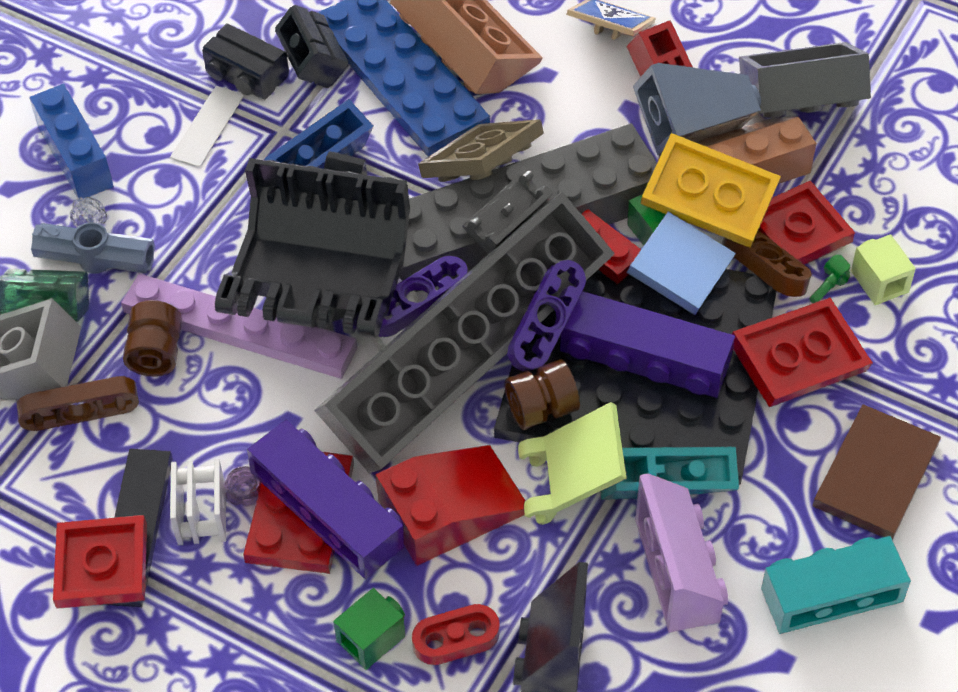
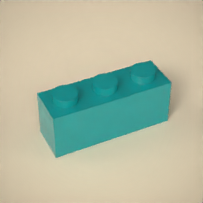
M891 536L876 540L873 537H868L855 542L852 546L836 550L833 548L818 550L809 557L797 560L790 558L778 560L771 564L770 567L765 568L761 590L779 634L902 603L905 600L911 580Z

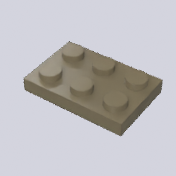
M541 119L478 124L418 163L421 177H438L440 182L451 181L460 176L468 175L471 180L486 178L492 175V169L512 161V156L515 153L529 149L532 146L531 142L544 134Z

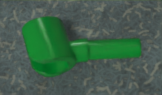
M836 254L824 265V271L829 277L810 296L809 300L811 303L819 302L836 284L841 286L849 281L850 264L842 255Z

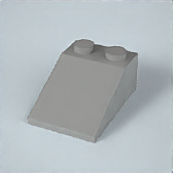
M52 298L0 315V399L19 400L24 395L68 385L81 326Z

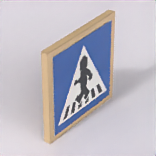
M585 0L568 9L566 13L568 16L595 24L594 33L596 35L603 32L604 27L612 29V40L620 37L622 33L634 36L654 24L656 20L655 17L602 0Z

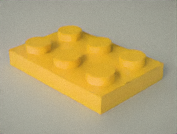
M671 133L642 195L640 204L667 214L669 211L689 224L751 248L781 176Z

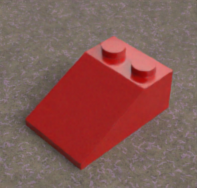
M490 445L414 456L375 474L378 501L384 509L387 507L393 509L402 519L404 524V545L416 566L525 515L524 503L526 500Z

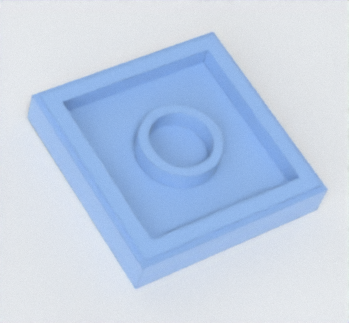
M668 211L630 265L627 273L696 315L736 253Z

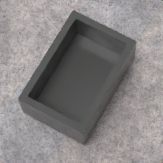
M847 42L739 56L740 74L748 75L751 84L757 87L761 97V111L759 113H763L764 117H781L786 115V110L800 108V112H817L823 109L822 105L836 103L837 107H854L859 105V100L871 98L869 53Z

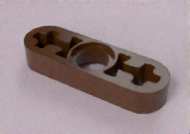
M758 230L751 248L723 237L722 245L736 253L734 258L777 292L790 297H801L807 293L812 275L810 269Z
M116 376L24 395L17 401L19 425L26 430L40 431L131 412L139 404L136 382L129 377ZM85 402V403L79 404V405H70V404H73V403Z

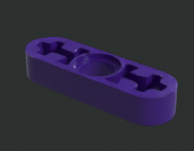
M444 256L398 283L388 314L385 315H391V318L388 320L383 319L378 337L393 336L409 326L468 273L466 263L455 256ZM415 290H421L428 294V297L422 302H411L406 298L410 292Z
M563 260L546 271L508 346V358L511 364L518 370L531 371L543 366L547 362L586 283L584 270L578 263L571 260ZM567 271L570 274L568 281L573 286L564 288L558 298L551 296V294L558 291L562 280L557 275ZM542 304L551 306L556 312L557 319L552 327L542 325L537 318V310ZM535 334L547 336V340L545 337L536 340L532 351L537 357L526 361L523 358L525 351L520 346L530 343Z

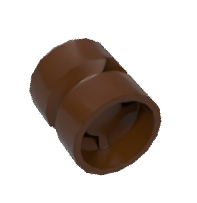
M146 300L135 304L131 308L127 327L128 335L123 352V362L129 370L139 375L150 377L167 375L174 370L178 354L177 342L180 337L182 324L181 313L176 307L158 300Z
M563 360L539 367L536 375L526 371L505 379L504 386L508 404L515 421L522 430L547 422L549 414L559 418L580 409V398L576 383L570 369Z

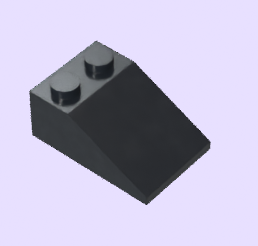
M578 562L532 600L530 618L521 617L518 644L526 645L525 657H516L513 685H520L521 692H577L584 632L588 563Z

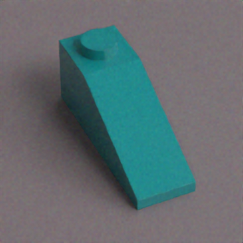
M736 447L622 448L626 479L600 491L601 500L637 499L639 477L643 474H651L688 488L690 495L736 491L739 489Z

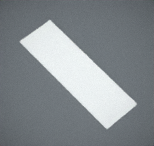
M215 86L170 158L200 167L245 94Z

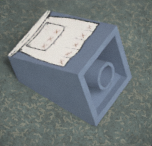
M656 63L651 65L633 85L657 155L662 154L671 133L693 142H699L742 128L761 111L759 91L755 85L751 84L749 76L745 74Z

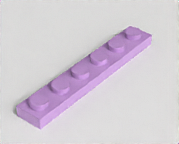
M143 274L137 275L121 302L123 312L130 314L131 308L135 304L142 301L158 300L166 302L180 311L182 316L181 330L340 379L343 378L357 350L356 338L319 329L316 326L311 328L280 323L277 321V317L274 321L264 320L263 310L253 308L249 317L238 316L237 313L236 315L217 313L215 311L216 296Z

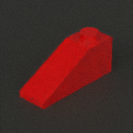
M671 20L639 32L626 46L640 77L651 65L656 63L693 67Z

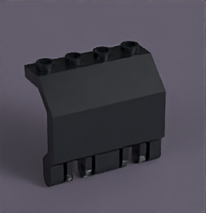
M249 158L245 169L251 195L248 230L232 272L224 274L215 298V311L230 315H236L237 313L238 316L249 317L257 297L263 296L266 297L263 304L264 320L274 321L277 317V321L280 323L314 328L317 324L319 329L328 330L336 308L346 309L342 322L344 333L354 334L357 329L358 335L377 338L384 316L388 314L404 264L410 214L407 181L391 177L383 178L356 174L350 171L342 172L314 166H300L280 163L274 160L266 161Z

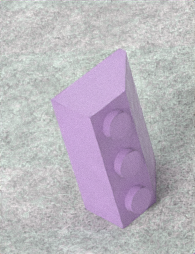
M651 474L640 475L635 521L668 632L720 623L723 605L728 604V593L723 578L716 579L713 566L716 565L715 551L710 540L704 541L701 529L704 528V519L700 505L692 503L688 488Z

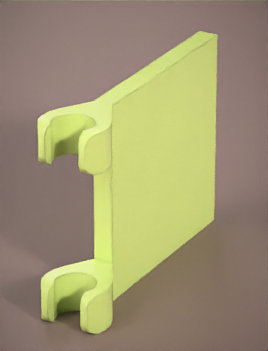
M612 402L546 436L526 439L518 445L519 458L524 460L529 457L532 466L538 467L547 461L551 494L531 497L524 503L525 517L531 518L535 515L536 522L541 525L551 522L557 512L626 479L617 407Z

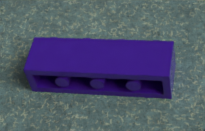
M582 291L561 332L560 351L568 353L577 359H589L608 365L614 370L629 371L646 376L658 383L666 382L686 388L695 394H706L717 398L732 359L735 335Z
M285 419L247 449L250 472L365 580L404 548V524L400 516L389 507L384 509L374 499L371 490L362 481L358 480L355 482L351 479L335 456L331 454L326 456L318 449L314 439L305 429L300 428L298 430Z

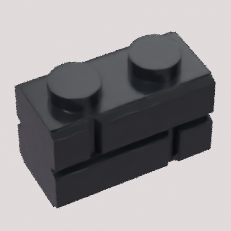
M298 5L290 7L276 25L275 32L285 52H287V57L298 79L310 83L314 81L316 85L325 88L333 86L348 67V60L334 33L329 28L325 16L314 11L309 12L308 9Z
M228 23L217 32L216 37L213 36L203 46L202 53L207 73L217 81L224 79L232 83L245 95L253 94L266 100L275 91V87L279 86L288 77L287 52Z

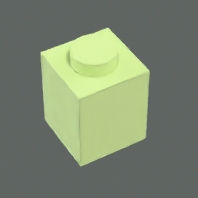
M891 234L877 240H867L856 247L851 268L852 274L874 305L909 293L916 270Z

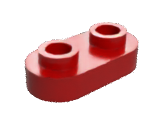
M473 604L427 617L417 623L413 629L412 646L414 654L420 661L426 664L439 665L487 651L499 639V618L493 609L482 604ZM476 628L485 631L481 636H473L470 632ZM431 641L442 643V646L437 649H432L427 645Z

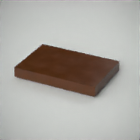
M862 404L814 498L812 506L881 537L891 536L893 540L934 456L941 436Z

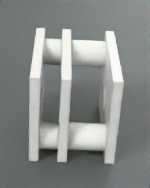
M214 459V466L195 468L193 461H187V468L178 469L176 462H171L170 519L178 545H183V538L192 537L194 544H199V537L217 535L220 536L221 542H226V485L220 459ZM214 482L215 520L200 521V512L196 501V483ZM182 484H187L188 522H184V489Z

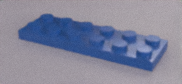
M343 0L317 12L325 16L329 28L334 33L350 67L428 157L476 125L490 123V115L432 50L423 43L414 30L400 18L397 11L387 0Z

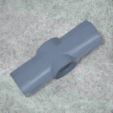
M88 222L77 228L41 223L40 225L36 224L32 233L31 251L33 257L79 263L85 272L91 274L101 273L109 268L146 273L151 270L154 262L155 244L154 240L149 238L107 233L106 228L96 222Z

